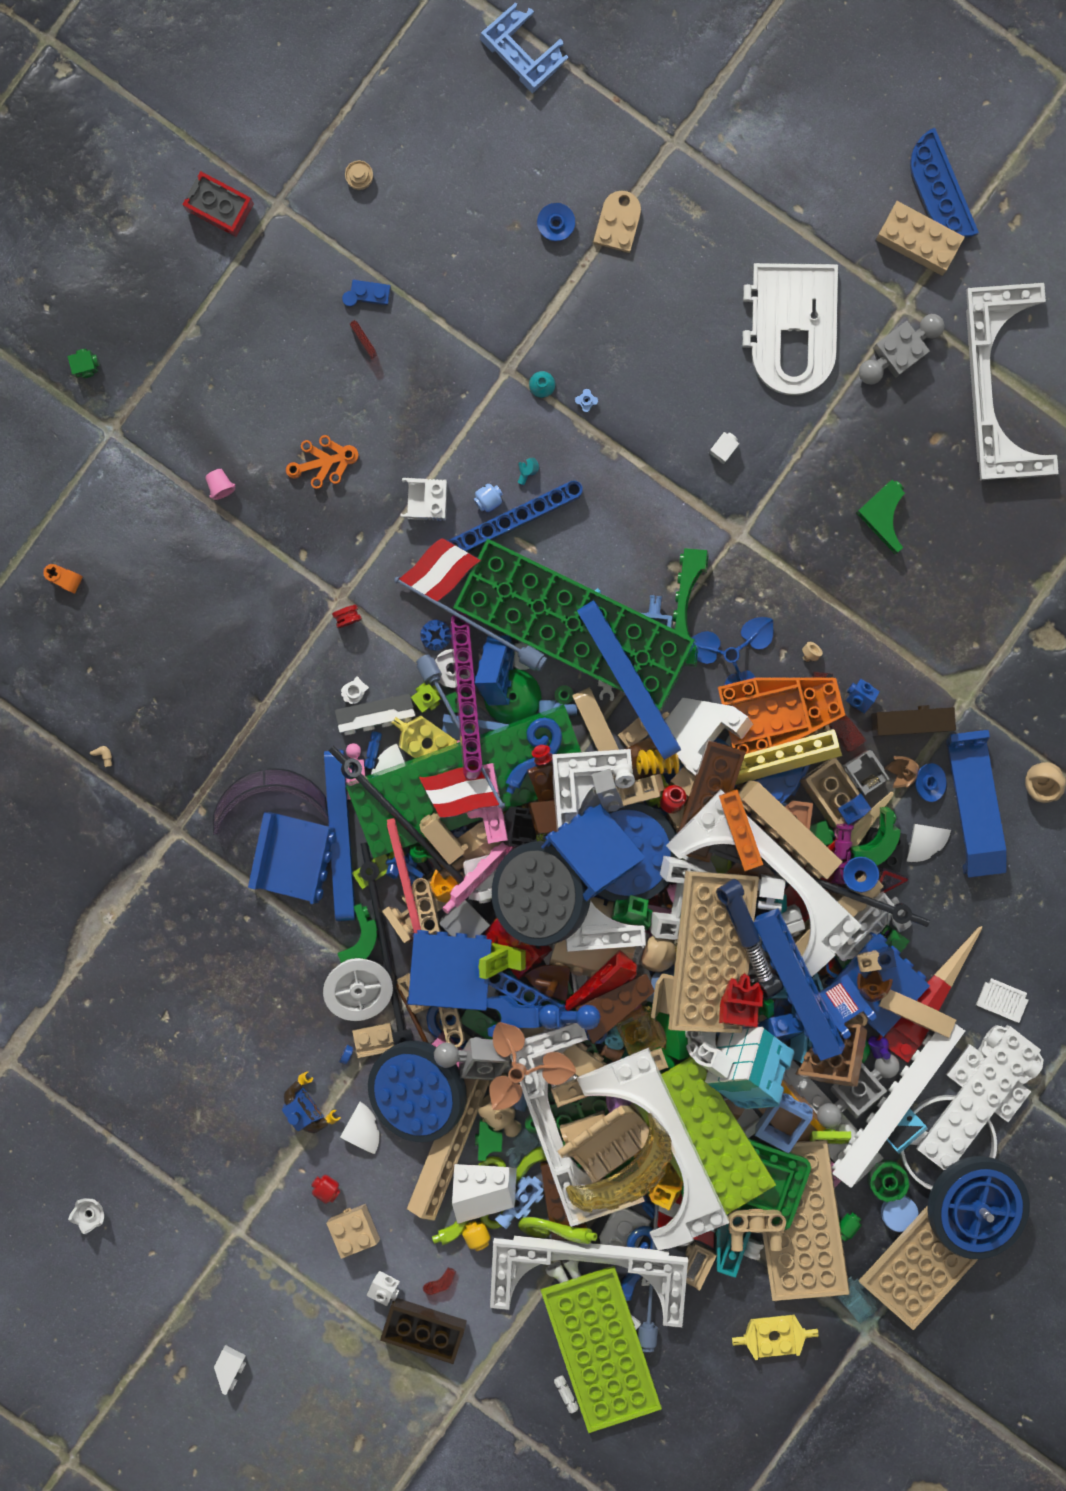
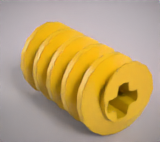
M640 750L636 763L638 774L641 773L642 769H644L645 774H648L649 769L652 770V774H656L657 769H659L660 774H663L664 768H666L668 774H671L672 768H674L675 774H678L679 757L676 753L664 760L658 750H655L654 753L652 750H647V752Z

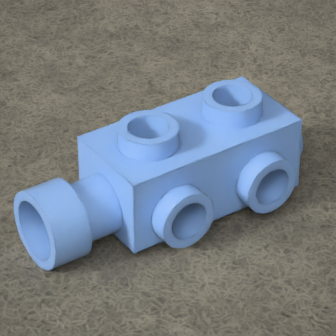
M529 1175L526 1178L522 1177L516 1184L515 1200L520 1202L519 1205L505 1210L502 1214L499 1213L495 1220L507 1229L514 1217L517 1219L520 1217L525 1218L531 1211L529 1207L532 1203H538L543 1198L544 1194L542 1192L544 1189L541 1187L543 1183L535 1176L533 1178ZM528 1185L532 1186L530 1192L525 1190Z

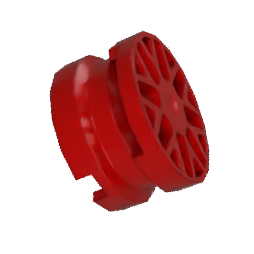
M351 605L332 613L333 618L337 621V628L362 620L357 612V605Z

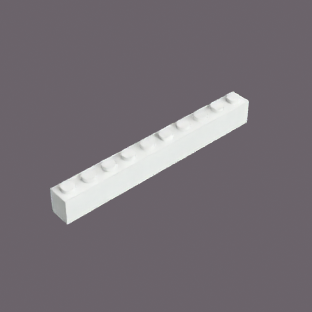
M955 1024L949 1038L936 1032L933 1036H927L922 1043L925 1045L921 1052L917 1050L911 1058L914 1062L910 1068L907 1065L900 1073L902 1079L899 1083L894 1081L889 1088L891 1094L888 1098L883 1097L877 1105L880 1109L876 1114L872 1112L866 1120L868 1123L865 1129L860 1128L854 1136L857 1139L853 1145L849 1143L843 1152L845 1154L843 1160L840 1161L838 1159L833 1165L832 1169L834 1172L832 1174L850 1188L853 1187L962 1037L965 1030Z

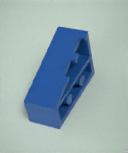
M509 635L498 636L514 645ZM491 636L487 637L486 644L483 646V655L479 661V669L474 678V683L488 705H509L510 699L507 698V688L511 687L512 681H508L509 670H513L515 650Z

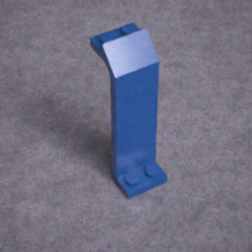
M989 730L950 734L946 741L966 851V862L962 868L963 873L967 874L968 878L1006 873V845L987 741L990 738Z

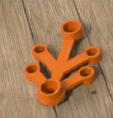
M323 435L319 439L320 445L325 448L329 447L339 453L330 456L314 447L310 441L305 440L301 443V449L320 459L303 464L292 462L287 465L286 473L290 478L296 479L304 471L322 467L317 477L311 480L312 487L320 489L333 463L340 462L336 472L331 473L329 476L333 484H339L347 465L354 464L359 456L357 449L351 445L342 447L331 441L329 436ZM324 438L329 440L326 445L322 444ZM306 443L310 444V448L308 450H305L303 448L304 444ZM348 451L352 452V456L350 458L345 457V454ZM291 467H296L297 471L291 473L290 469ZM338 475L339 479L338 481H333L332 477ZM315 480L320 481V485L317 487L314 486Z

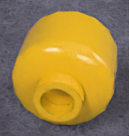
M474 1220L465 1225L466 1229L462 1235L470 1249L480 1251L489 1245L488 1242L491 1236L483 1222L477 1223Z

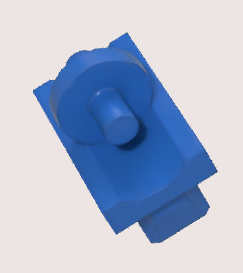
M408 853L404 857L412 885L416 879L423 877V873L415 869L417 863L412 860L410 853ZM395 857L392 860L388 858L385 863L388 865L386 875L396 879L399 876Z

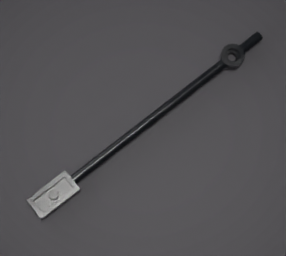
M333 745L328 751L342 764L341 772L343 776L347 779L356 778L409 834L461 884L464 881V877L451 864L449 865L415 827L361 773L362 766L360 762L353 758L347 759ZM469 896L465 899L485 920L489 919L495 912L492 898L487 903L471 900Z
M367 842L360 843L364 860L360 868V875L364 880L368 881L384 966L392 980L393 992L391 1001L397 1031L392 1032L394 1045L405 1041H413L411 1028L405 1029L375 881L379 875V866L371 860L369 845ZM371 868L373 874L368 875L366 869Z
M710 845L709 853L742 865L736 845ZM761 857L762 866L775 870ZM811 876L826 890L891 913L892 918L899 924L912 921L925 927L929 926V919L913 914L908 905L904 903L891 906ZM899 910H904L902 915H898Z

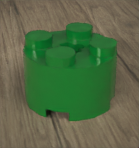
M883 1159L876 1163L868 1173V1185L880 1200L885 1202L900 1200L907 1194L909 1178L906 1171L898 1163ZM890 1177L892 1180L890 1184L885 1182L886 1178L889 1179Z

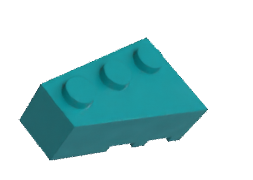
M736 1217L732 1223L738 1225L741 1223L742 1218ZM728 1223L715 1229V1252L717 1255L715 1267L717 1272L736 1278L751 1232L743 1234V1251H732L731 1233L728 1230Z

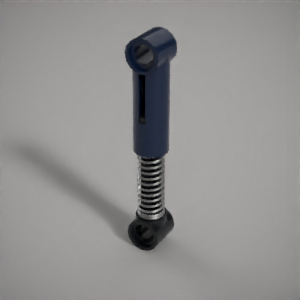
M732 879L717 888L716 893L721 903L727 909L741 946L746 948L745 950L750 957V962L754 966L755 975H757V982H759L763 991V1000L767 1001L781 992L783 985L781 980L771 973L762 948H760L759 935L743 898L744 889L738 880Z

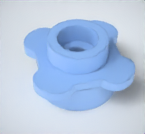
M585 389L583 394L575 398V402L580 405L584 412H588L593 405L598 403V399L591 394L589 389Z

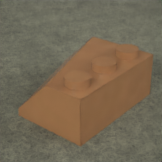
M845 1023L844 1025L850 1031L851 1036L848 1039H843L841 1036L845 1045L842 1054L820 1061L818 1055L814 1054L811 1046L809 1052H806L803 1058L804 1061L801 1067L797 1069L795 1074L819 1082L857 1087L867 1029L860 1024Z

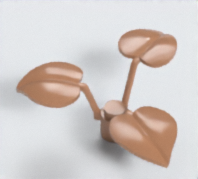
M502 1022L497 1023L493 1032L494 1048L502 1057H507L512 1053L513 1067L510 1069L508 1077L498 1076L491 1082L489 1093L492 1109L501 1110L515 1105L522 1097L523 1091L522 1087L517 1083L521 1082L526 1075L543 1069L542 1076L545 1081L552 1085H559L566 1082L576 1073L574 1064L564 1054L550 1052L543 1057L544 1065L527 1070L523 1064L516 1062V1052L520 1051L525 1044L523 1032L516 1026Z

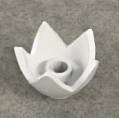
M84 1198L77 1200L68 1220L79 1225L81 1232L86 1234L103 1224V1208L94 1199ZM90 1210L92 1216H87L86 1211Z

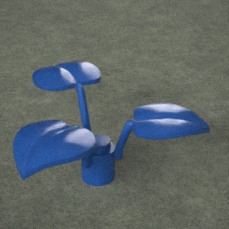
M758 617L749 620L743 625L741 630L742 637L747 641L737 648L729 647L725 651L718 650L721 643L715 633L709 631L698 633L691 637L697 641L695 644L698 647L697 660L701 663L710 664L715 662L717 653L723 654L727 662L733 663L737 674H731L727 677L725 685L755 678L751 671L746 670L740 673L736 663L740 659L739 651L749 643L755 649L766 648L773 639V619Z

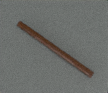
M397 983V990L417 1028V1031L422 1041L429 1043L417 1020L416 1015L412 1012L408 1005H406L407 1000L403 992L399 989V985Z

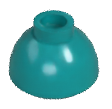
M546 371L536 372L530 378L529 389L536 397L546 398L554 392L555 380Z

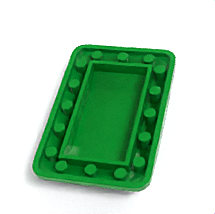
M749 1139L775 1181L776 1186L735 1210H778L786 1219L785 1230H787L792 1225L811 1171V1164L804 1157ZM684 1183L681 1190L682 1197L684 1194ZM774 1217L771 1223L774 1225L778 1224L781 1218Z

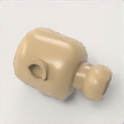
M490 1094L482 1100L481 1105L478 1107V1113L482 1117L483 1122H486L494 1131L504 1129V1133L508 1137H515L521 1131V1124L514 1120L515 1109L513 1106L506 1109L493 1110Z

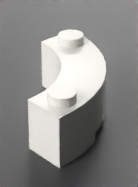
M686 1031L685 1036L688 1038V1045L686 1047L690 1056L715 1076L727 1078L733 1060L717 1049L715 1041L716 1032Z

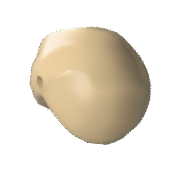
M1043 762L1029 769L1025 778V786L1032 799L1041 803H1049L1059 800L1064 794L1066 778L1058 766L1053 763Z
M654 936L650 937L646 942L641 957L642 966L653 972L668 970L676 961V941L655 938Z

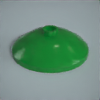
M513 668V670H509L508 681H512L511 687L507 688V698H509L511 693H515L516 699L510 700L509 705H488L484 699L487 711L496 721L502 724H511L536 715L539 710V701H541V690L532 675L524 670Z

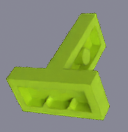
M492 943L491 954L479 959V978L488 979L507 968L520 971L526 969L525 950Z

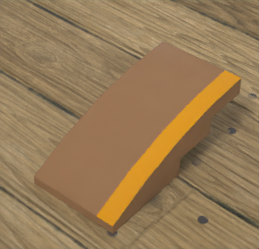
M783 1078L781 1084L784 1088L783 1093H787L801 1103L804 1102L811 1107L805 1097L801 1098L792 1084L788 1085ZM768 1107L758 1109L762 1114H764ZM779 1107L770 1123L776 1129L791 1136L802 1118ZM814 1110L811 1122L797 1142L808 1141L812 1131H824L827 1129L819 1123Z

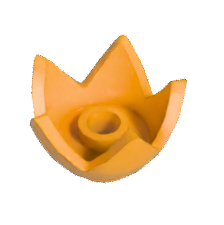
M435 870L429 885L434 897L438 901L445 903L450 901V893L459 883L451 875L444 879Z

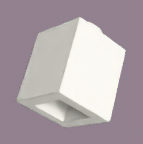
M724 432L711 448L709 454L722 464H725L738 447V439L733 434H726Z

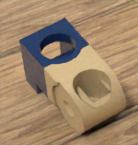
M890 946L857 955L861 972L897 967L894 950Z

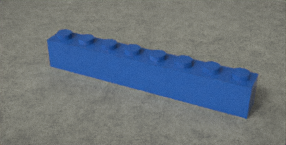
M779 908L758 915L753 923L762 940V947L770 956L772 968L778 972V978L787 991L788 1001L796 1009V1017L804 1026L805 1036L810 1038L814 1054L818 1055L820 1061L842 1054L845 1047L842 1038Z

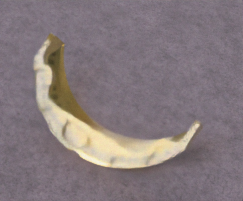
M651 1112L647 1115L649 1118V1134L646 1143L637 1157L628 1166L613 1176L599 1182L577 1186L569 1185L565 1188L574 1206L584 1212H592V1209L604 1208L614 1210L619 1208L620 1204L627 1201L632 1203L638 1200L658 1184L665 1174L667 1164L672 1159V1141L669 1133Z

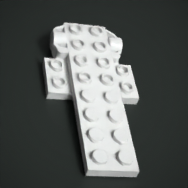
M998 1025L992 1027L985 1035L978 1050L968 1044L946 1073L949 1078L962 1088L916 1149L940 1168L946 1170L959 1160L994 1112L1006 1122H1009L1031 1093L1023 1084L1035 1078L1043 1068L1044 1060L1039 1053L1041 1050L1008 1025L1006 1027Z

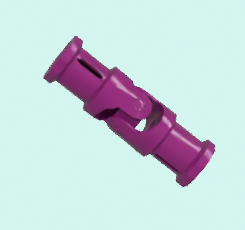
M837 824L838 836L837 840H835L836 849L834 854L840 860L847 859V861H842L834 871V878H832L831 882L845 884L843 870L847 862L851 860V832L854 826Z

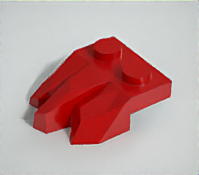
M745 973L741 975L738 984L736 979L730 978L720 1002L719 1023L751 1028L758 1027V1007L763 1005V991L759 982L750 987V977Z

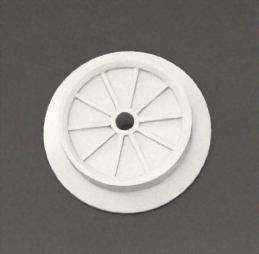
M360 958L350 959L338 965L328 975L323 987L324 1001L329 1010L336 1016L350 1021L366 1020L379 1014L388 1005L393 992L392 980L388 972L378 963Z

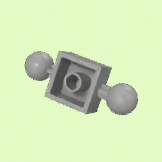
M928 314L921 320L920 329L916 332L908 321L904 322L876 343L873 349L880 359L877 361L867 360L862 363L859 368L860 379L869 385L876 384L882 379L883 370L886 368L890 370L895 378L900 376L930 352L923 340L925 338H937L943 333L945 327L943 319L937 314Z
M470 1038L463 1050H458L452 1043H441L434 1051L436 1063L443 1068H450L459 1062L460 1078L494 1080L496 1077L501 1076L507 1065L510 1068L513 1067L510 1055L502 1057L496 1052L493 1039Z
M892 1054L887 1060L883 1057L876 1059L875 1069L872 1072L862 1063L857 1087L834 1084L830 1090L839 1100L835 1104L827 1103L819 1108L817 1112L819 1123L825 1128L838 1126L842 1119V1112L846 1109L855 1119L860 1117L886 1094L887 1090L881 1085L879 1080L882 1078H892L898 1073V1059Z

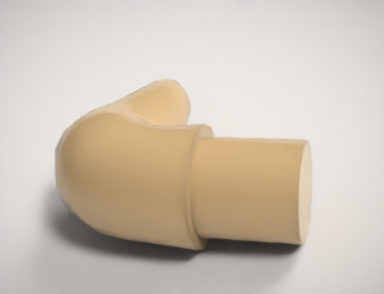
M101 746L90 752V755L93 756L102 755L105 767L112 766V755L108 747Z

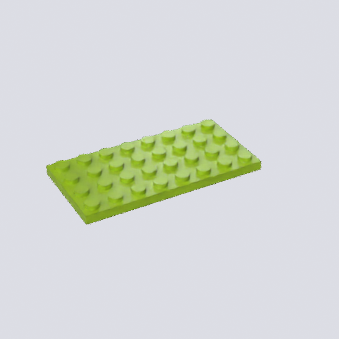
M690 1057L661 1074L726 1214L776 1186L775 1181L722 1095L705 1082L707 1071L704 1067L699 1065L694 1058ZM635 1104L646 1124L655 1134L652 1116L645 1109ZM669 1146L667 1157L683 1182L681 1170Z
M615 1265L541 1289L588 1433L661 1410V1404Z

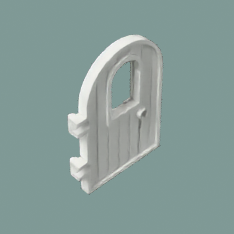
M754 263L753 285L747 284L743 286V302H753L752 331L745 330L742 332V348H752L754 369L760 380L770 389L785 395H802L818 388L830 375L836 360L838 265ZM751 291H758V297H751ZM812 300H816V319L811 318V313L813 311ZM781 330L808 331V366L806 371L800 376H788L781 369ZM757 336V343L750 342L751 337Z

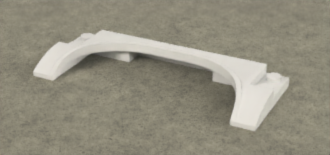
M1044 283L967 288L968 309L966 310L976 452L977 462H979L980 480L1019 479L1057 475V455H1038L1025 451L1015 445L1000 428L993 408L990 371L991 348L998 331L1013 315L1026 308L1046 302Z
M631 749L552 755L557 832L560 826L566 822L570 824V821L579 814L584 798L594 786L592 774L611 769L613 773V769L620 764H629L632 767ZM591 901L583 924L572 936L566 939L567 952L646 945L644 926L627 925L612 920L600 912Z
M721 789L666 845L679 859L705 846L714 844L735 845L719 799V795L725 794ZM747 815L760 856L799 893L806 905L810 919V937L802 958L812 977L835 956V953L862 925Z
M566 1023L562 1028L546 1029L543 1033L525 1038L524 1047L516 1052V1062L523 1064L527 1070L544 1065L543 1057L547 1053H563L573 1044L587 1040L585 1029L581 1028L577 1023ZM511 1053V1054H510V1057H511V1060H512V1062H513V1055H512V1053ZM543 1069L526 1075L519 1083L570 1226L572 1227L645 1202L641 1189L627 1198L606 1205L585 1206L576 1200L567 1188L597 1189L618 1182L600 1179L598 1182L593 1183L586 1171L581 1169L571 1157L561 1158L557 1151L564 1144L548 1101V1082L542 1076ZM627 1187V1188H624V1189H621V1190H618V1191H615V1192H621V1191H624V1190H626V1189H628V1188H630V1187Z
M649 1048L577 1077L584 1096H611L631 1101L645 1109L650 1115L652 1114L667 1133L669 1146L682 1173L684 1194L681 1206L674 1218L667 1225L650 1232L657 1250L668 1249L691 1242L693 1237L729 1223V1218Z
M514 1236V1240L494 1238L490 1308L509 1310L515 1286L521 1277L532 1268L540 1264L550 1265L551 1261L574 1260L618 1265L628 1268V1273L641 1275L654 1287L660 1298L663 1310V1326L682 1327L688 1257L669 1256V1251L592 1243L582 1244L521 1236Z

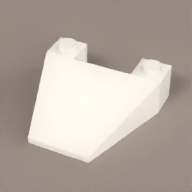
M682 698L665 720L681 747V751L677 753L679 759L694 776H696L707 740L714 741L724 727L742 739L753 726L749 717L733 706Z
M663 856L660 875L668 882H676L677 886L671 914L652 913L649 931L655 938L678 939L685 871H707L683 858Z

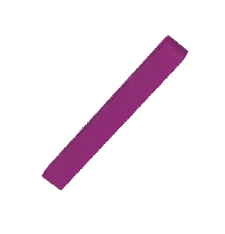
M458 612L459 614H461L462 616H464V617H466V618L468 619V617H467L466 614H464V613H462V612ZM453 615L450 632L463 773L468 779H476L481 773L482 758L470 630L467 622ZM456 622H461V623H463L464 625H463V626H457L455 623H456ZM457 640H464L465 643L460 644L457 642ZM464 657L467 659V661L463 662L460 661L458 658ZM461 675H466V676H468L469 678H468V679H462V678H460V676H461ZM468 693L470 697H463L461 694ZM467 710L470 711L472 715L467 716L463 712ZM472 729L474 733L468 734L464 730ZM473 747L476 751L469 752L466 748ZM474 765L477 767V770L472 771L468 766Z

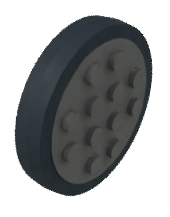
M544 841L526 843L510 851L501 860L495 871L491 890L494 911L503 928L515 939L535 946L557 944L572 936L583 924L590 906V900L586 902L583 897V893L588 887L552 844L544 849L541 847L545 843Z

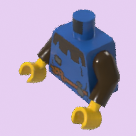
M307 1071L300 1074L298 1082L295 1081L285 1091V1104L282 1111L296 1131L304 1130L314 1134L327 1127L328 1123H336L341 1117L335 1119L332 1114L337 1110H332L326 1115V1118H323L324 1115L304 1087H302V1085L313 1081V1077L306 1080L305 1075L308 1073Z

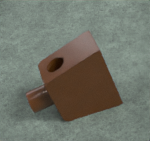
M555 800L529 803L528 807L536 834H545L546 837L552 831L556 833Z

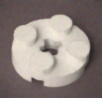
M452 649L441 652L435 659L442 673L438 682L445 687L456 688L454 674L447 672L449 664H453ZM464 657L458 658L460 661H467ZM461 675V676H460V678H462V679H468V678H469V677L466 676V675Z

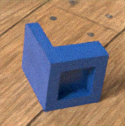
M860 793L851 801L840 806L838 810L849 825L865 816L871 810V807Z

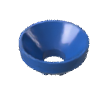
M855 857L845 865L843 879L851 890L861 893L867 892L877 884L879 870L876 864L869 858ZM863 871L866 874V880L863 882L856 881L855 873Z

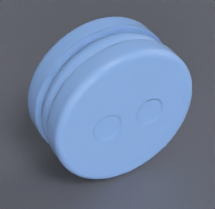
M906 1195L900 1200L884 1201L881 1207V1217L884 1223L896 1232H904L919 1215L916 1204Z

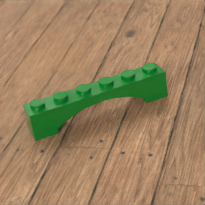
M684 548V554H680L682 572L678 573L677 583L680 584V590L676 591L675 602L678 603V608L674 610L673 621L676 622L674 630L690 637L687 624L688 603L698 578L703 572L707 573L709 553L707 550ZM697 645L694 646L685 666H697Z

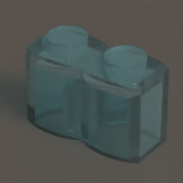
M849 1277L850 1294L837 1295V1297L861 1324L878 1309L875 1305L877 1301L870 1293L868 1295L865 1294L862 1290L865 1287L859 1282L858 1278L854 1280L852 1277Z

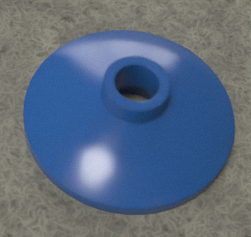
M551 203L540 211L537 218V226L542 236L546 239L561 241L572 234L575 228V216L568 206L562 203ZM558 221L560 225L555 227L552 223Z
M925 764L918 771L916 789L923 800L928 802L937 801L945 792L946 776L942 768L937 764Z

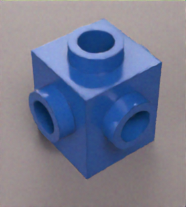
M860 679L857 684H851L847 690L849 695L845 701L865 714L875 702L880 691Z

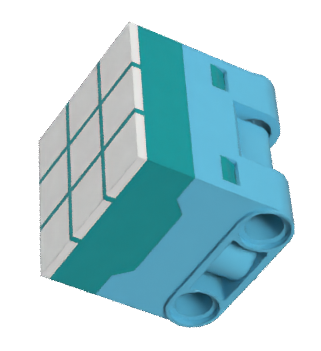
M763 1027L742 1029V1033L720 1032L716 1047L730 1057L733 1063L727 1078L715 1076L708 1071L705 1082L740 1108L778 1107L784 1088L781 1086L785 1070L791 1067L795 1053L794 1050L786 1046Z

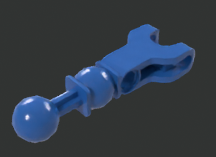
M508 995L487 998V1007L497 1009L500 1012L501 1022L516 1026L517 1028H540L543 1026L547 1029L564 1027L566 1023H577L581 1028L591 1030L598 1026L601 1018L599 1010L592 1005H583L578 1011H566L565 1006L558 1007L552 1004L545 1006L520 1005L514 998ZM496 1025L488 1028V1036L493 1037Z

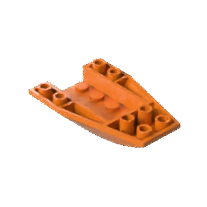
M752 678L718 687L721 703L735 707L748 716L753 723V726L742 739L729 731L732 747L743 750L746 754L799 740L845 716L836 678Z

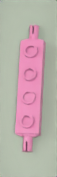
M503 842L498 847L495 846L491 850L490 855L486 859H482L478 863L477 868L473 872H469L465 876L464 881L452 889L450 901L442 907L443 911L448 914L454 907H458L498 867L501 860L515 846H508Z

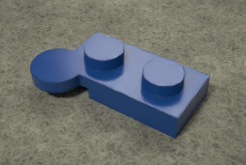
M352 280L351 291L343 294L342 301L348 307L354 306L358 300L388 305L391 286Z

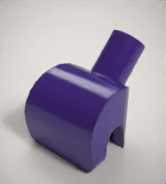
M871 1036L868 1042L873 1057L889 1059L891 1054L888 1051V1040L882 1037L880 1041H876L877 1037Z

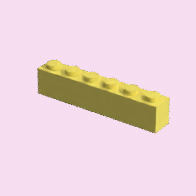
M835 730L745 754L735 785L842 756Z

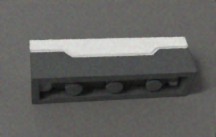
M411 694L336 709L335 714L339 725V732H344L346 736L355 734L356 730L363 728V731L374 730L375 725L382 724V727L392 726L391 722L395 721V717L404 723L411 721L412 717H416Z

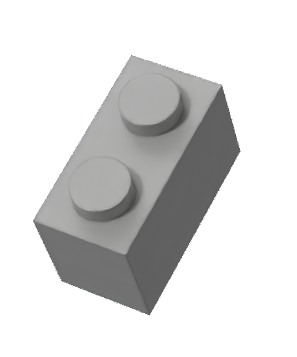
M611 769L592 774L596 793L604 809L609 812L625 807L623 806L619 787L615 784V777Z

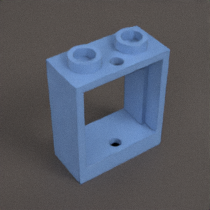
M783 1093L780 1105L778 1107H768L756 1124L755 1136L790 1153L811 1122L813 1109L808 1104L801 1103L791 1095ZM779 1107L802 1118L791 1136L768 1125Z

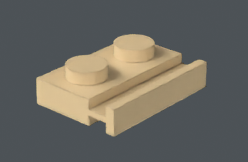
M391 1023L352 1030L357 1058L381 1054L394 1046Z

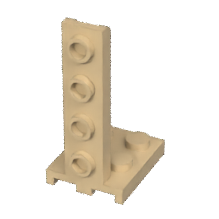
M434 897L436 910L439 912L448 902H440ZM423 901L421 904V909L425 912L431 907L429 901ZM394 907L384 909L382 912L402 941L408 944L411 943L414 931L408 909L403 913Z

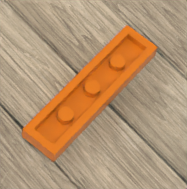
M738 790L719 795L744 871L763 865Z

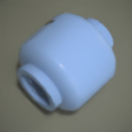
M486 484L475 492L476 498H474V501L481 511L491 512L502 504L501 496L503 493L497 485L493 487L491 484Z

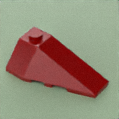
M619 949L566 1000V1010L569 1011L616 989L626 981L630 982L637 974V964Z

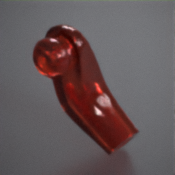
M448 1267L439 1280L428 1282L423 1286L424 1293L434 1295L449 1289L456 1270Z

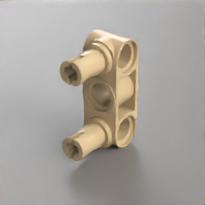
M749 1209L734 1210L729 1213L728 1230L731 1233L732 1251H743V1234L745 1232H769L770 1250L782 1251V1233L785 1230L786 1219L780 1211ZM741 1217L742 1221L740 1224L734 1225L732 1223L734 1218ZM774 1217L781 1218L778 1224L774 1225L771 1223Z

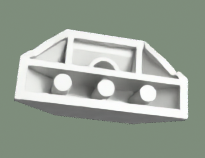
M884 892L879 893L878 896L873 898L894 906ZM867 905L863 911L858 912L854 916L862 926L835 954L842 961L853 959L872 939V936L869 934L870 932L877 935L886 924L889 926L891 913Z

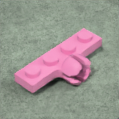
M494 763L483 765L500 797ZM498 806L480 808L467 813V816L471 819L483 818L488 844L508 840L503 810Z

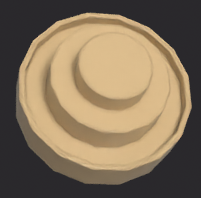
M353 161L346 168L345 178L350 187L356 190H363L372 183L373 171L365 161Z

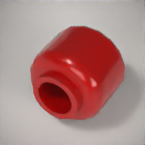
M678 785L668 786L660 797L661 808L673 814L682 810L687 801L685 790Z
M326 1174L321 1176V1178L317 1176L311 1184V1187H313L312 1195L325 1204L333 1203L341 1191L339 1183Z

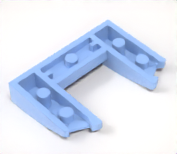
M514 3L481 32L480 40L492 53L496 52L520 76L519 81L533 94L568 59V56L562 57L559 47L563 46V41L559 39L534 62L511 38L533 15L534 11L528 8L527 13L516 10L517 3Z

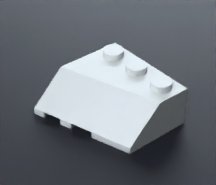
M455 1164L452 1206L457 1224L514 1208L517 1168Z

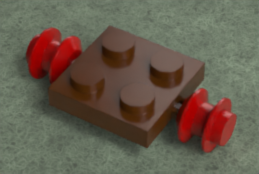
M538 745L534 748L532 756L535 758L534 762L538 766L527 770L539 802L554 800L552 753H549L551 749L546 745Z

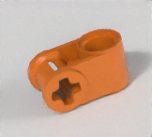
M55 564L47 565L43 572L44 577L48 581L74 594L83 576ZM53 570L58 573L57 576L52 577L50 571Z

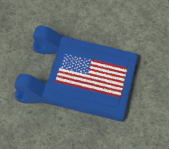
M847 974L819 992L843 1039H848L851 1036L850 1031L844 1024L861 1012H864L870 1022L877 1019V1015Z

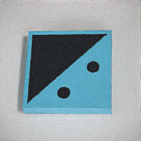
M909 1108L887 1138V1141L899 1154L928 1128Z

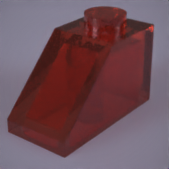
M846 714L844 717L828 724L831 730H835L838 740L847 752L853 751L866 741Z

